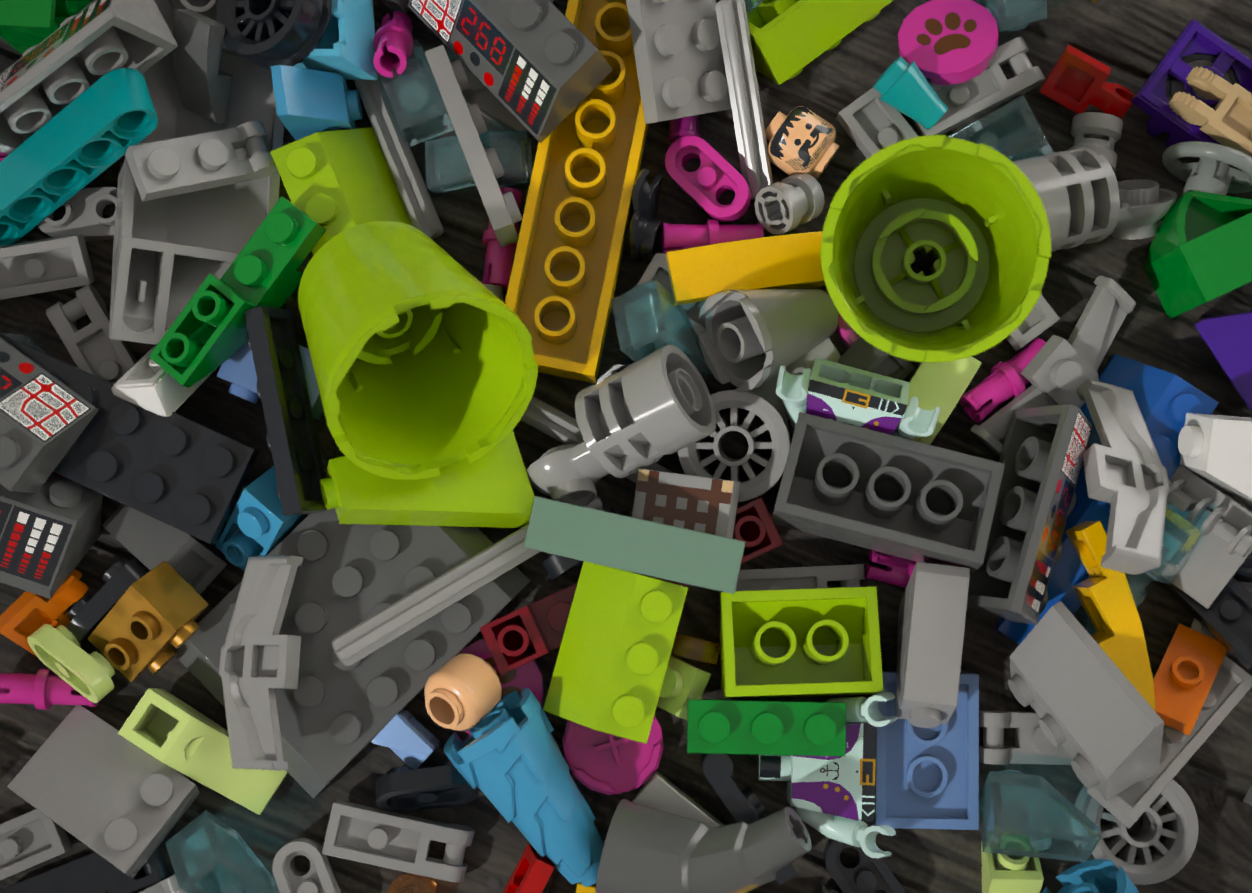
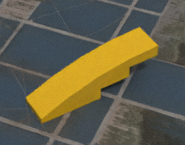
M823 231L769 236L667 252L666 260L675 306L704 301L708 297L724 290L812 289L826 286L821 265V238Z
M1081 522L1065 532L1090 576L1072 587L1097 631L1091 637L1156 712L1154 681L1143 627L1126 575L1123 572L1101 566L1107 541V534L1101 522Z

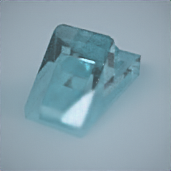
M1167 506L1161 565L1145 573L1155 581L1171 585L1202 536V532Z

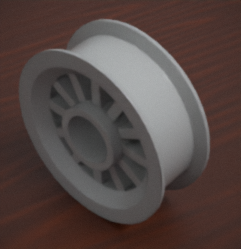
M725 390L711 394L716 421L721 430L715 429L709 435L714 438V441H697L679 450L678 456L685 475L721 479L726 467L731 466V481L739 482V466L742 465L749 480L740 482L738 502L756 498L773 487L784 472L791 446L788 424L780 410L770 400L751 391L740 393L734 390ZM730 408V426H728L720 410ZM739 408L750 411L742 425H739ZM757 415L765 424L751 431L749 427ZM769 430L772 441H756V436ZM738 431L747 438L749 448L745 457L733 459L724 453L722 439L727 432ZM699 449H713L714 454L702 460ZM772 449L770 460L756 453L755 450ZM718 459L721 463L713 474L706 466ZM749 459L764 466L765 469L757 475Z
M1172 779L1142 814L1143 825L1133 835H1128L1126 826L1110 812L1103 810L1104 807L1086 792L1088 788L1083 785L1074 804L1073 829L1080 848L1089 860H1112L1119 870L1120 865L1132 882L1138 885H1149L1165 881L1177 874L1188 863L1198 840V817L1191 798L1176 781ZM1163 805H1165V809L1159 810ZM1101 818L1108 820V824L1100 826ZM1168 821V828L1162 827V823ZM1161 835L1166 836L1163 843L1159 841ZM1110 837L1106 842H1104L1103 838ZM1149 846L1155 850L1154 853L1150 854Z

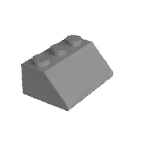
M1062 601L1056 603L1047 611L1009 657L1011 678L1008 680V685L1014 697L1022 706L1026 707L1030 704L1040 717L1038 720L1040 728L1050 743L1055 747L1062 745L1071 756V766L1082 784L1088 789L1094 786L1105 801L1160 768L1164 721Z

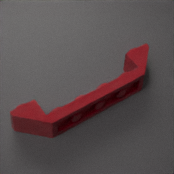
M762 497L736 510L733 539L745 542L741 564L783 545ZM643 575L684 587L692 586L689 584ZM577 583L479 627L501 675L561 646Z

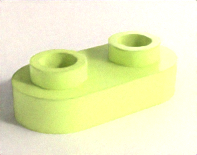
M44 624L27 638L30 648L40 661L89 701L98 703L114 689L111 677L115 674V671L111 664L100 653L93 651L89 655L81 649L76 637L63 625L54 628L49 624Z

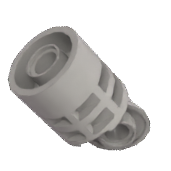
M1085 147L1012 161L1027 176L1042 200L1050 226L1051 253L1059 249L1078 247L1081 244L1100 242L1109 235L1114 238L1127 240L1155 236L1157 234V221L1172 209L1177 199L1176 192L1159 188V183L1153 180L1133 179L1117 182L1112 166L1103 154L1098 155L1093 150Z
M667 344L628 365L624 370L611 374L600 383L581 390L575 399V413L584 442L580 444H564L546 451L541 458L529 466L526 472L531 486L542 494L551 497V500L579 506L588 505L597 497L595 484L600 478L608 474L618 478H625L633 474L639 467L649 466L657 462L664 454H673L713 433L716 429L717 421L713 400L707 385L687 355L676 346Z

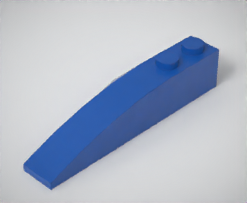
M1114 354L1098 376L1099 381L1133 391L1162 465L1167 468L1168 480H1170L1180 464L1181 454L1178 448V437L1181 429L1185 426L1186 413L1211 415L1219 402L1173 373ZM1085 402L1080 410L1093 426L1089 445L1091 446L1094 443L1102 445ZM1084 466L1081 468L1075 489L1076 503L1072 512L1067 517L1061 538L1062 552L1060 558L1053 566L1047 587L1048 601L1045 609L1039 615L1038 622L1053 605L1062 601L1073 616L1082 605L1072 586L1090 576L1065 531L1081 522L1100 521L1106 534L1108 533L1111 503L1088 498ZM999 618L995 630L1020 645L1036 625L1012 622Z

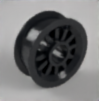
M218 0L216 21L226 26L223 41L230 49L242 55H249L257 65L271 70V66L275 65L294 66L304 60L316 48L328 26L332 1Z

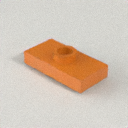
M1180 623L1153 679L1156 713L1164 721V724L1189 736L1228 649L1218 640Z

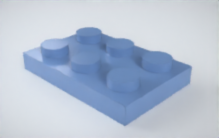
M882 671L883 692H891L895 696L896 671ZM960 673L957 707L947 724H941L934 728H920L911 725L909 720L897 719L886 726L876 727L875 819L872 823L873 826L889 825L893 828L979 830V674ZM895 698L889 701H879L878 708L883 716L892 717L895 715Z

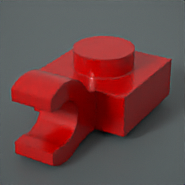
M1069 44L1060 55L1039 90L1043 95L1077 114L1084 113L1091 104L1102 110L1105 114H1111L1120 119L1123 118L1132 105L1130 100L1134 95L1132 91L1120 84L1105 82L1110 75L1111 68Z

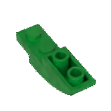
M281 196L221 279L209 273L148 357L182 386L187 388L210 374L247 343L248 329L244 311L259 306L280 308L299 286L303 275L297 269L326 229L292 202Z

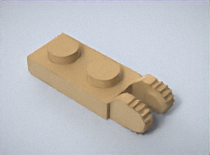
M1202 66L1193 67L1186 78L1188 80L1187 83L1206 99L1219 102L1212 109L1201 100H1197L1195 96L1179 91L1170 100L1169 108L1189 124L1201 126V131L1220 144L1239 150L1252 157V93L1236 82L1232 85Z

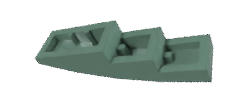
M534 496L524 543L525 548L731 594H735L745 542L741 540Z

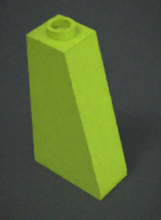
M513 430L502 442L478 460L470 463L466 457L454 464L440 468V476L419 480H398L380 477L361 469L346 456L330 459L326 478L320 479V489L327 510L335 508L339 524L522 528L529 524L534 501V493Z

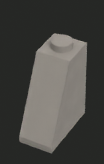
M916 562L899 603L894 716H898V719L909 720V723L913 726L934 728L941 724H947L957 707L970 568Z

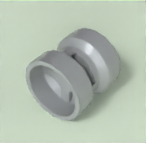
M1086 112L1075 115L1072 119L1070 131L1074 138V143L1069 150L1085 147L1093 150L1098 155L1103 154L1115 172L1118 156L1114 151V146L1121 139L1123 120L1111 114Z
M796 173L783 179L781 182H776L762 188L756 195L754 203L755 213L760 224L772 234L781 235L796 228L799 224H804L817 218L823 211L825 200L821 185L813 176L808 173Z

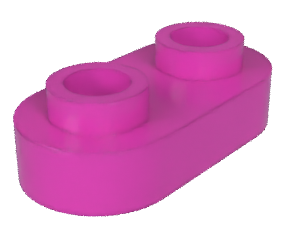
M684 136L674 141L668 148L665 156V167L668 174L708 215L721 222H730L737 220L745 214L751 203L750 187L745 178L710 144L697 136ZM698 158L701 160L700 167L696 171H685V165L690 159ZM730 190L735 192V198L730 204L722 205L719 203V197L724 191Z

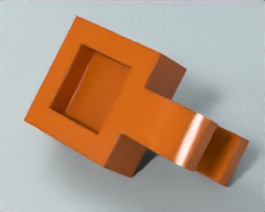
M75 568L51 599L25 591L0 615V633L35 655L28 644L27 638L44 624H49L54 628L63 625L67 628L70 622L67 618L69 612L67 608L81 599L89 589L85 583L80 581V578L83 576L82 573Z

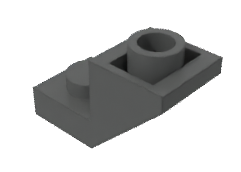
M121 504L103 524V527L150 571L165 560L199 595L227 565L219 554L198 538L124 504Z

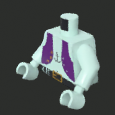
M815 358L812 373L809 368H804L801 375L788 373L786 366H780L776 394L783 399L794 431L799 412L914 440L917 436L925 437L933 434L941 410L937 406L933 410H924L918 407L919 398L914 396L911 397L906 410L910 382L820 358Z
M886 691L871 696L868 699L865 697L830 698L825 701L846 703L845 756L758 755V781H786V799L791 806L796 807L797 814L804 822L830 839L854 847H861L863 852L871 858H884L892 855L891 852L882 851L877 847L876 836L878 833L886 836L896 835L893 827L889 825L868 827L865 823L874 822L876 727L886 726L898 719V716L885 717L879 711V701H889L895 698L891 692Z

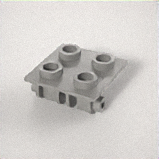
M1179 465L1169 480L1170 493L1167 495L1161 565L1153 570L1208 609L1252 552V512L1191 470Z

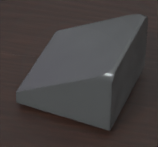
M859 337L838 360L839 364L899 380H904L915 369L909 360L879 350L866 342L862 337Z

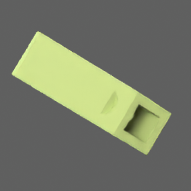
M148 688L118 732L119 735L162 763L258 815H261L288 774L286 770L233 768L228 730L164 689Z

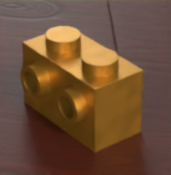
M164 560L127 589L87 639L105 656L112 667L118 669L132 682L147 669L155 675L177 655L172 646L176 649L180 648L200 629L195 620L209 604Z

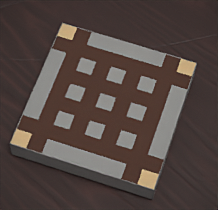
M639 469L632 517L733 539L740 482Z

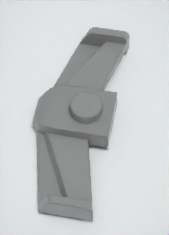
M1098 276L1095 279L1094 284L1096 288L1068 341L1053 334L1021 372L1032 385L980 426L975 424L971 428V432L999 457L1015 409L1072 404L1080 409L1085 403L1078 396V387L1086 379L1099 381L1097 369L1126 315L1132 312L1136 305L1131 296L1113 279L1105 276Z
M1086 379L1078 387L1077 393L1080 400L1086 402L1102 445L1094 443L1082 454L1088 498L1111 503L1106 550L1102 556L1101 566L1137 575L1158 568L1161 565L1167 495L1170 493L1167 468L1162 465L1133 391L1097 380Z
M294 555L250 556L247 561L226 640L221 647L219 664L232 767L236 769L288 770V761H284L275 689L298 688L301 636L279 635L296 571L298 567L302 566L304 557Z

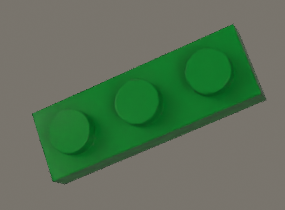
M731 699L687 700V753L845 756L846 703Z

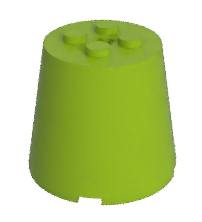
M946 135L918 136L902 140L885 147L863 161L843 182L834 196L826 216L821 238V265L824 281L830 298L844 321L866 342L879 350L902 359L917 362L939 363L968 358L995 346L1007 338L1021 325L1037 303L1042 293L1041 290L1046 278L1049 258H1051V232L1048 217L1042 200L1027 176L1006 156L982 143L976 144L963 139L945 137ZM921 251L923 257L930 253L934 257L935 262L930 267L932 275L925 276L923 271L916 274L910 266L915 261L914 252Z
M396 221L367 222L346 229L331 238L309 261L299 285L298 306L327 425L337 446L351 462L369 473L390 479L419 480L441 475L440 468L454 464L466 457L470 463L478 460L502 442L514 429L528 408L538 377V365L534 360L531 342L533 341L532 336L521 319L506 304L421 230L405 223Z

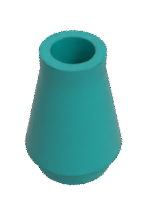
M901 56L888 67L873 85V88L881 94L878 98L879 100L917 121L927 130L933 127L949 108L938 97L914 61L908 63Z

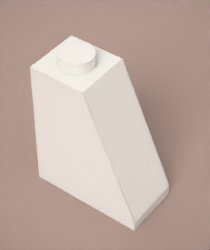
M1186 413L1185 426L1181 429L1178 437V448L1181 454L1180 465L1252 506V418Z

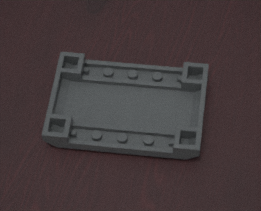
M334 508L309 514L267 555L304 557L302 566L298 567L279 633V635L301 636L298 688L275 689L283 758L284 761H288V770L286 771L313 799L353 761L396 714L401 712L425 688L429 677L451 658L457 656L481 632L479 627L490 623L532 582L516 566L351 666H345L340 662L332 647L334 638L495 544L479 527L339 524ZM242 581L198 623L200 629L186 643L175 650L177 652V659L224 707L222 677L219 675L220 652L226 640Z

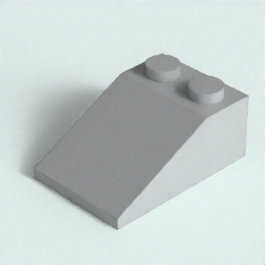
M76 705L7 788L133 879L200 792L196 784L181 773L119 735V730L83 706Z

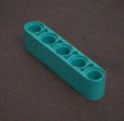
M119 68L106 73L0 162V246L11 245L17 242L125 155L129 146L137 145L156 129L159 120L142 73L131 68Z

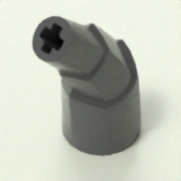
M622 799L615 810L605 839L598 868L596 893H747L775 880L776 872L808 853L812 848L811 839L802 819L790 807H785L749 825L741 822L707 827L701 821Z

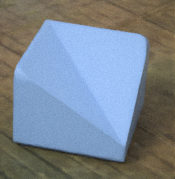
M403 710L396 714L371 741L374 744L389 747L409 767L417 769L440 745L438 743L439 740L408 710Z

